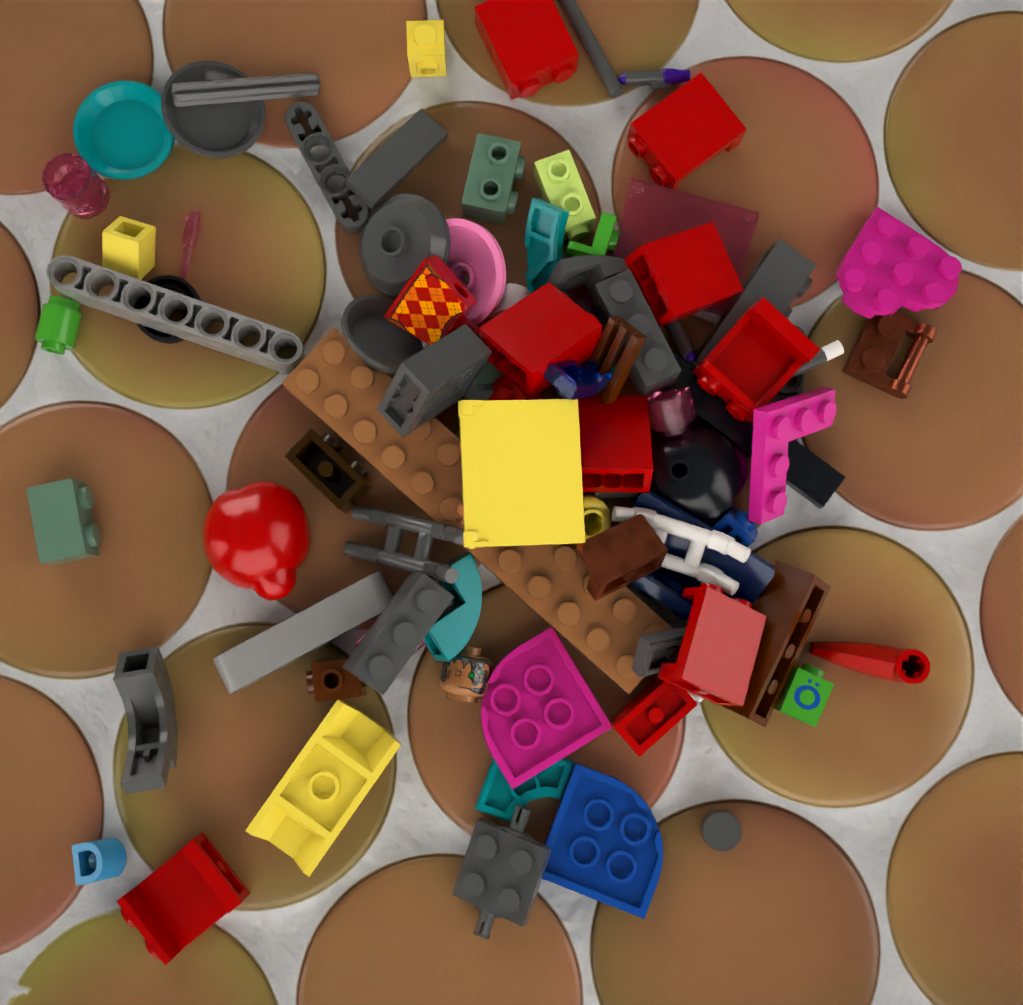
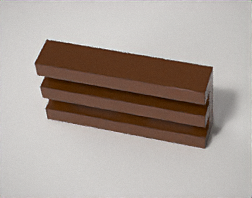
M620 316L609 317L579 383L584 387H591L590 392L595 396L601 395V401L605 404L614 403L647 337ZM627 337H630L629 342L621 356L620 351ZM617 364V367L606 387L605 382L612 368Z

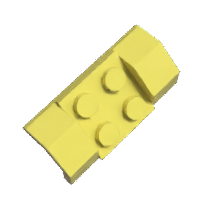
M338 699L245 831L252 836L271 842L293 858L301 871L310 877L402 743L389 730L358 708Z

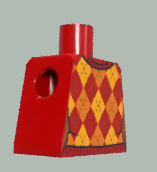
M437 255L425 258L384 315L386 320L429 345L465 324L479 337V327L467 318L477 303L476 298Z

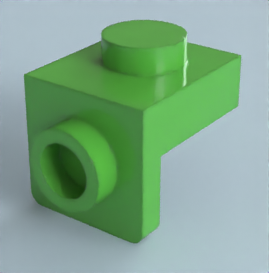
M602 212L592 247L569 241L566 258L584 255L606 256L607 251L614 253L620 231L614 229L617 216Z

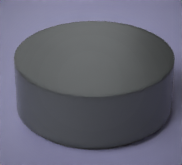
M718 809L709 812L701 823V835L704 841L714 850H731L741 839L742 829L738 819L726 810Z

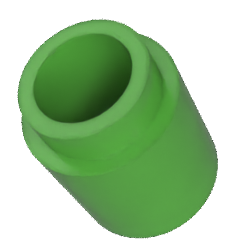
M50 296L48 303L43 304L35 335V340L42 343V350L64 355L65 350H74L82 319V314L79 312L81 305L78 302L60 296Z

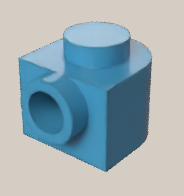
M106 838L72 845L76 886L118 877L125 869L127 861L126 850L121 841L116 838Z

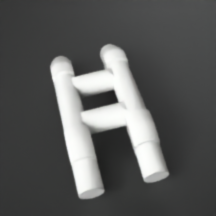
M614 506L612 521L624 522L636 515L642 514L664 545L668 533L691 540L685 558L667 553L661 567L696 578L697 581L717 585L731 596L736 593L739 588L738 581L725 575L723 571L703 562L700 564L705 546L723 555L727 554L742 563L746 562L750 556V548L736 542L733 537L723 532L701 528L657 514L656 511L647 508Z

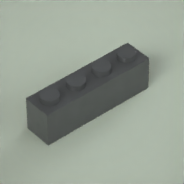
M782 239L768 247L743 283L744 291L734 296L697 350L696 359L689 363L697 367L744 312L762 297L788 319L792 312V309L788 306L795 296L800 298L809 288L813 281L809 275L816 265Z

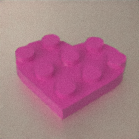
M877 206L839 264L835 281L839 280V287L844 294L841 298L843 303L854 313L866 318H873L875 315L886 316L889 314L891 316L901 306L914 312H920L922 309H940L956 293L959 283L958 275L961 273L962 266L957 258L949 256L941 247Z

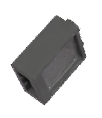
M466 324L401 363L377 411L404 438L463 399L492 351Z

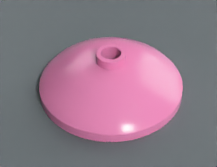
M446 219L450 231V253L446 265L476 298L477 303L467 318L477 327H480L493 315L502 299L506 284L504 256L496 239L483 226L465 219ZM469 273L470 280L469 283L466 285L465 276Z

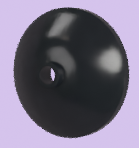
M672 420L652 428L650 434L653 474L650 491L704 524L712 525L729 510L739 489L740 467L732 445L718 430L695 420ZM678 465L687 467V473L682 478H677L673 475V470ZM630 497L633 504L637 497Z

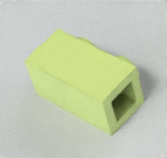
M570 150L534 162L533 177L542 200L570 211L565 227L564 240L569 239V241L576 242L586 238L594 228L596 216Z

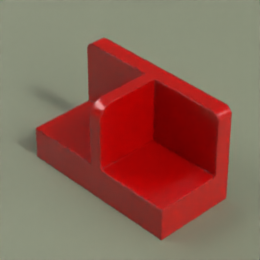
M656 677L610 718L609 722L612 729L640 757L698 704L687 691Z

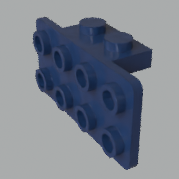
M652 491L640 493L631 507L647 508L656 511L657 514L711 531L714 530ZM668 533L665 546L668 549L667 553L685 558L691 540ZM705 546L700 564L703 562L723 571L725 575L739 582V588L733 596L723 591L724 595L730 598L744 599L752 604L775 574V567L771 563L752 552L746 562L742 563L727 554L723 555ZM660 567V569L632 582L631 585L637 588L646 598L657 600L670 608L677 617L686 620L689 619L693 601L682 596L684 588L700 587V584L703 582Z

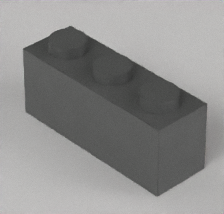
M628 269L595 284L592 302L604 326H606L609 317L620 316L647 337L629 373L639 396L650 395L674 384L681 372V368L631 270ZM627 337L620 351L621 356L629 342L630 337Z
M411 572L342 667L371 689L384 695L454 596L426 574Z

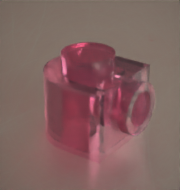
M690 387L655 392L647 399L654 430L656 432H663L664 436H675L685 432V426L689 425L696 417Z

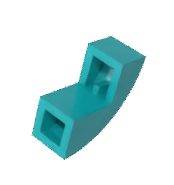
M471 553L456 556L446 563V565L455 568L459 573L455 583L450 584L439 580L442 587L454 597L451 600L452 605L443 611L423 639L435 661L449 662L470 640L478 623L482 605V586L479 571Z

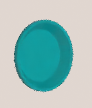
M126 80L105 84L89 94L80 105L73 125V137L76 148L87 165L97 173L116 180L137 179L159 168L170 155L175 143V138L168 131L162 117V95L143 83Z

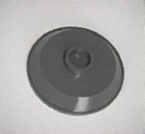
M197 61L181 67L170 76L162 91L161 112L168 131L183 147L204 157L229 158L247 151L259 139L264 128L266 112L263 100L177 107L172 99L171 87L174 83L249 77L237 68L217 61Z
M404 193L387 198L372 211L363 227L359 246L360 260L367 278L383 293L398 297L425 258L437 255L447 264L450 253V231L443 213L433 202L416 194Z
M379 295L359 297L350 302L344 310L341 318V328L348 344L366 364L381 372L395 375L403 361L430 346L384 318V315L395 299Z

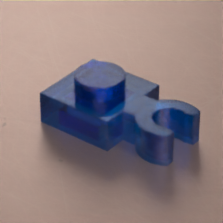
M575 360L550 363L543 377L555 387L556 393L561 397L575 400L594 396L596 391H603L612 375L596 372L595 369L598 364L595 361H586L584 366H580Z

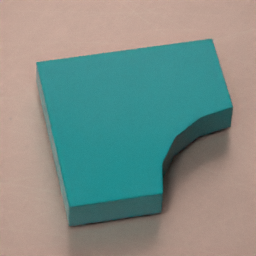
M564 757L521 785L511 789L493 758L475 809L511 822L516 804L526 805L531 800L543 797L561 799L574 761Z

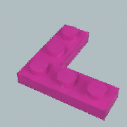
M820 387L754 409L748 521L763 524L784 515V509L787 504V496L785 494L786 475L789 468L788 442L833 426L837 410L835 404L836 389Z

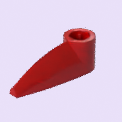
M811 642L810 654L841 667L873 677L906 684H919L930 673L928 657L916 649L860 642ZM903 661L911 662L910 671L902 670Z

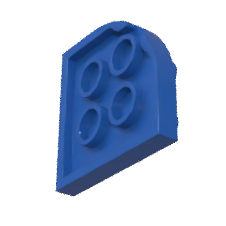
M575 762L544 845L551 847L552 850L542 879L645 919L659 881L663 863L662 837L655 817L642 797L629 785L611 775Z

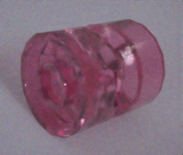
M62 153L54 156L46 164L42 176L45 190L71 215L80 219H90L98 216L106 209L110 193L107 184L82 157L73 153Z

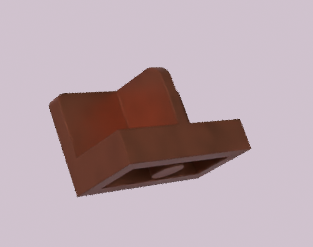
M642 514L636 515L586 539L585 543L577 544L576 547L577 554L591 573L586 589L594 601L660 569L668 551Z

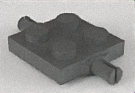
M521 804L515 805L510 825H498L484 818L476 821L452 895L473 904L481 911L473 933L476 936L480 935V938L489 939L495 918H504L522 927L528 923L552 850L551 847L535 841L524 831L532 809Z

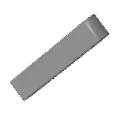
M376 572L220 654L213 659V662L229 694H233L380 616L394 596L381 572Z

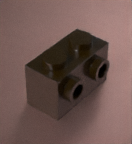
M311 428L284 457L339 510L347 514L354 504L372 488L365 480L370 474L354 458L348 464L338 454L343 448L327 432L320 437Z

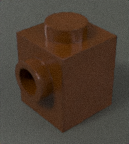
M348 658L311 663L312 671H307L306 683L308 693L315 696V703L361 697L367 694L366 684L342 667Z

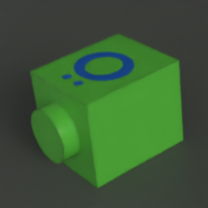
M803 663L801 668L793 667L774 709L798 721L816 727L834 684L823 679L824 671L809 664Z

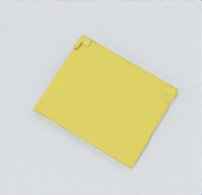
M578 399L458 401L464 548L585 543Z

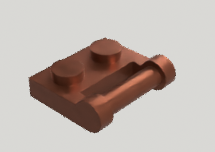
M897 312L891 316L889 314L886 316L875 315L873 318H867L842 372L896 398L906 399L912 388L909 383L927 344L933 342L937 330L931 325L918 323ZM905 334L913 338V341L895 379H892L885 374Z

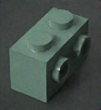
M477 133L461 201L463 217L505 226L508 213L515 214L519 192L513 191L515 180H522L527 159V157L521 156V142Z

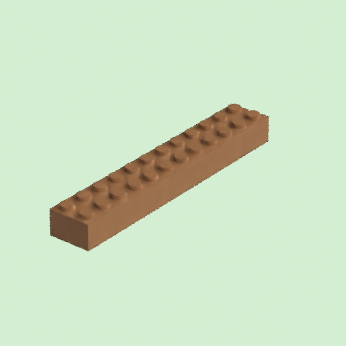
M333 327L281 384L433 521L464 529V526L460 524L462 518L457 514V507L462 499L461 454L458 451L460 439L435 417L403 438L377 411L393 379L386 373L376 370L362 361L348 344L345 337ZM577 544L464 548L628 694L645 677H639L631 670L640 636L673 629L626 586L594 601L586 589L591 573L576 552Z

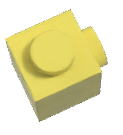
M444 20L406 21L407 57L411 78L447 76Z
M119 216L102 231L103 267L141 280L155 266L156 227Z

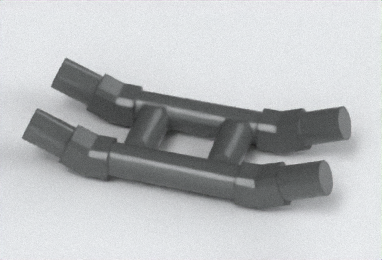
M354 504L351 513L353 519L388 526L384 548L347 541L344 547V555L410 572H421L430 578L450 584L457 581L459 573L455 568L436 561H430L429 558L433 538L462 544L464 543V529L394 511ZM403 530L418 533L414 556L399 553Z

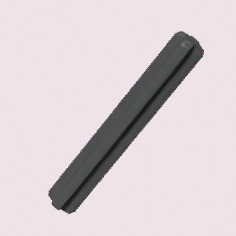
M316 73L183 82L172 84L171 94L173 102L177 107L317 96L320 92V81Z

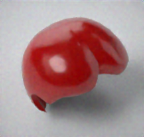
M258 481L250 483L241 489H230L222 493L212 503L204 521L202 533L203 547L211 566L223 579L234 586L253 589L258 596L266 600H278L289 595L296 584V569L304 562L310 549L311 529L301 501L290 489L276 482Z

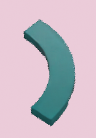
M532 198L525 231L524 247H527L528 271H525L530 294L548 283L547 280L559 260L563 259L565 227L570 212L540 198ZM568 290L561 291L569 295ZM590 358L571 371L579 380H581ZM617 364L612 368L605 382L606 387L617 367Z

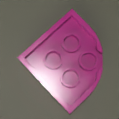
M553 627L518 646L504 657L491 674L486 694L482 698L481 727L483 736L492 757L511 789L521 785L612 728L611 723Z

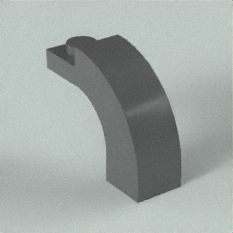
M158 646L120 652L113 680L122 698L128 723V750L121 785L125 794L165 788L169 768L176 767L178 743L176 712L169 674Z

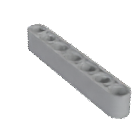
M57 256L47 266V277L63 297L85 306L284 374H290L305 358L302 342L299 337L279 327L73 256ZM77 273L76 278L72 282L62 283L63 278L67 274ZM114 285V289L109 295L98 296L102 287ZM140 298H151L149 305L145 308H134L135 303ZM175 311H187V315L183 320L178 322L170 320L171 315ZM221 322L224 324L223 329L219 333H206V329L211 323ZM255 334L260 336V341L255 346L246 347L242 345V340L247 335ZM289 346L297 350L291 359L285 360L277 356L279 350L283 347Z

